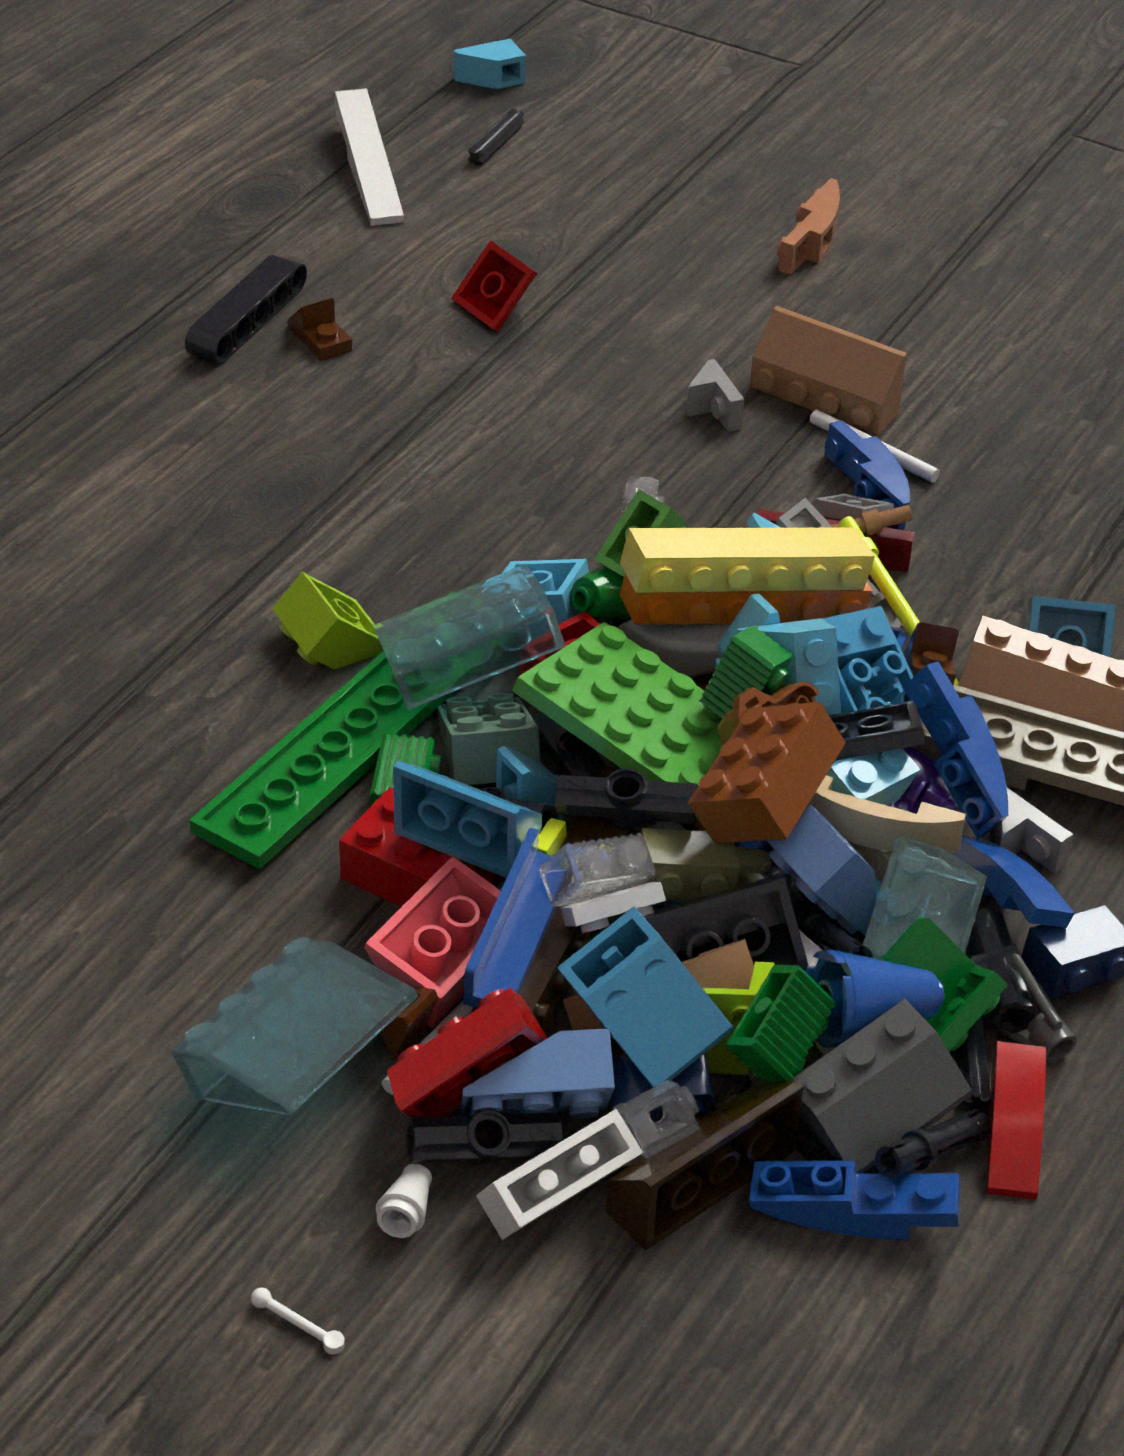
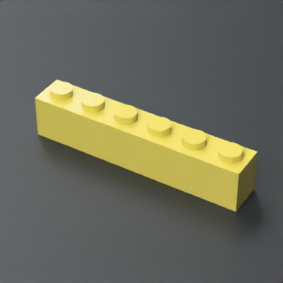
M856 527L629 528L620 564L636 593L864 590L875 555Z

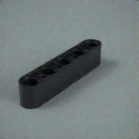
M276 255L268 256L189 328L185 338L186 352L219 364L226 362L300 293L307 278L305 264Z

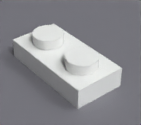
M648 882L561 907L565 926L580 925L582 933L609 926L608 917L626 913L632 907H635L642 916L654 913L652 904L666 901L661 882Z

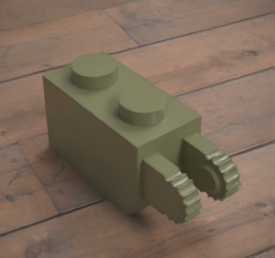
M641 828L633 865L638 885L648 882H661L666 900L687 901L764 879V876H761L759 873L768 872L772 859L766 853L767 851H762V849L735 847L734 842L714 843L707 831Z

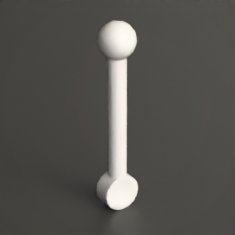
M257 1288L253 1291L251 1301L255 1307L270 1309L322 1341L324 1350L329 1354H338L343 1350L344 1336L341 1332H326L272 1299L270 1291L266 1288Z

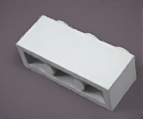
M615 1109L496 1180L477 1194L476 1197L503 1240L612 1174L622 1166H625L642 1154L643 1151L618 1110Z

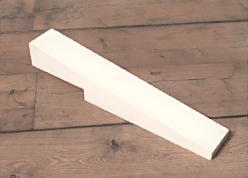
M367 88L335 91L336 117L347 145V159L370 225L404 223L403 210Z

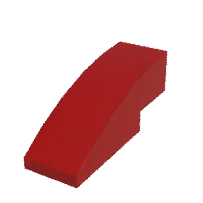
M997 1041L992 1063L991 1105L988 1115L990 1122L987 1147L986 1193L1037 1200L1044 1123L1046 1047Z

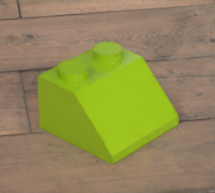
M304 572L300 573L272 608L282 622L279 626L280 629L289 638L297 642L299 645L297 652L312 665H317L320 662L335 670L377 656L391 645L356 599Z

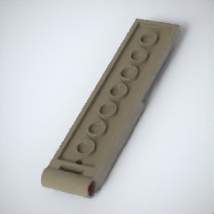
M953 685L960 698L972 695L983 714L1000 756L1006 786L1025 791L1029 779L1124 806V732ZM923 723L926 744L912 747L937 761L942 757V754Z

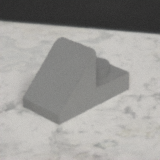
M715 359L708 360L689 385L686 415L691 417L712 412L714 418L720 420L727 432L742 430L744 398Z
M1007 788L1009 816L994 827L995 844L1006 848L1013 854L1022 850L1052 873H1057L1067 864L1073 834Z

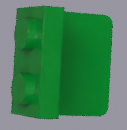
M918 917L880 959L930 970L935 974L937 980L942 983L944 988L943 1005L939 1008L935 1017L926 1021L936 1030L949 1052L956 1050L965 1042L968 1037V1030L980 1016L988 1014L996 1007L1000 1000L999 995L1008 986L996 972L975 965L931 919L926 917Z

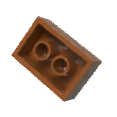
M821 702L749 708L741 716L740 723L729 740L721 747L718 757L708 772L701 778L699 786L688 801V804L714 843L787 839L846 742Z

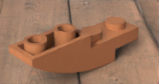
M830 178L821 188L816 189L810 199L802 203L798 208L796 215L798 223L795 229L780 240L777 248V255L780 257V272L791 275L805 260L819 263L829 251L836 234L840 191L836 179Z

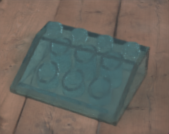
M526 564L373 625L407 710L566 647L555 612L546 593Z
M302 937L288 943L284 947L283 953L270 965L257 970L252 975L251 981L238 993L225 998L219 1004V1009L206 1021L189 1029L185 1034V1039L173 1048L171 1053L194 1098L291 1116L407 1008L418 995L413 987L331 941Z

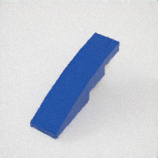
M962 835L958 852L948 853L974 894L993 896L1001 908L1021 911L1028 923L1067 928L1075 913L1053 885L1029 863L1006 848L982 838L977 839L973 836Z

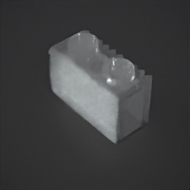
M639 832L635 836L629 834L627 837L624 835L619 838L614 836L612 839L607 837L602 840L599 838L597 841L591 839L588 843L586 841H582L580 844L575 842L572 845L567 843L546 860L539 869L550 904L554 907L575 904L645 884L646 881H650L651 877H655L656 872L645 838Z

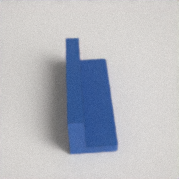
M529 828L466 966L463 1000L465 1005L480 1008L478 1006L480 1000L498 989L505 991L511 987L520 994L571 877L573 862L538 852L539 830Z

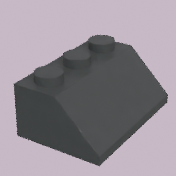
M906 999L892 1007L791 1080H797L804 1086L800 1120L837 1161H855L857 1174H863L876 1165L875 1154L880 1147L900 1141L905 1133L913 1129H926L973 1095L972 1089L936 1030Z

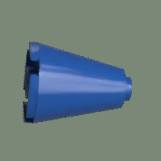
M837 950L816 952L813 957L819 958L816 966L807 967L806 973L836 1002V1007L831 1009L832 1014L828 1016L829 1024L826 1030L815 1040L823 1048H836L904 999L925 1020L935 1017L944 1002L942 983L937 980L932 971Z

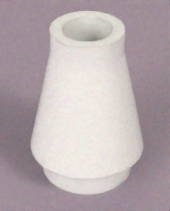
M420 1164L407 1165L401 1176L378 1200L376 1204L377 1222L380 1228L388 1235L396 1238H406L424 1225L428 1191L432 1182V1175L426 1167Z

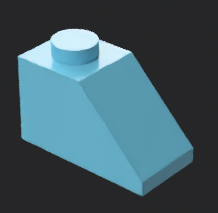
M506 746L498 748L496 787L504 791L506 799L539 802L555 806L558 776L553 775L540 761ZM558 815V820L564 819V815Z

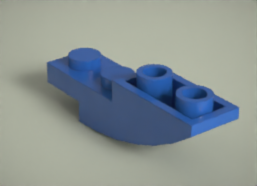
M843 420L830 423L824 455L855 483L854 496L893 503L894 508L909 505L910 490L908 481L902 467L891 451L876 436L863 439ZM906 522L888 526L887 528L904 530Z
M940 663L927 664L903 686V689L910 701L915 702L919 717L942 754V757L934 763V766L960 811L966 814L965 819L978 839L985 836L1009 816L1007 787L1000 756L989 727L973 696L960 698Z
M754 1161L749 1202L751 1208L767 1215L821 1231L868 1238L910 1240V1227H959L961 1183L959 1173L901 1174L891 1179L887 1178L888 1174H857L855 1161Z

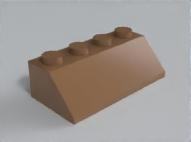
M776 306L770 315L752 357L750 387L813 411L818 409L838 420H843L847 424L879 435L899 414L907 353Z
M982 616L958 686L1120 732L1124 731L1123 660H1116L1089 651L1084 647L1074 646L1041 633L1022 629L1002 620Z

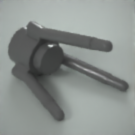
M1013 954L1011 959L1042 1013L1038 1014L1028 1024L1029 1038H1026L1019 1032L1011 1034L1004 1029L997 1030L1017 1044L1046 1047V1062H1056L1073 1050L1077 1039L1059 1017L1045 990L1031 974L1021 956ZM989 1012L984 1015L983 1019L996 1028L992 1013Z

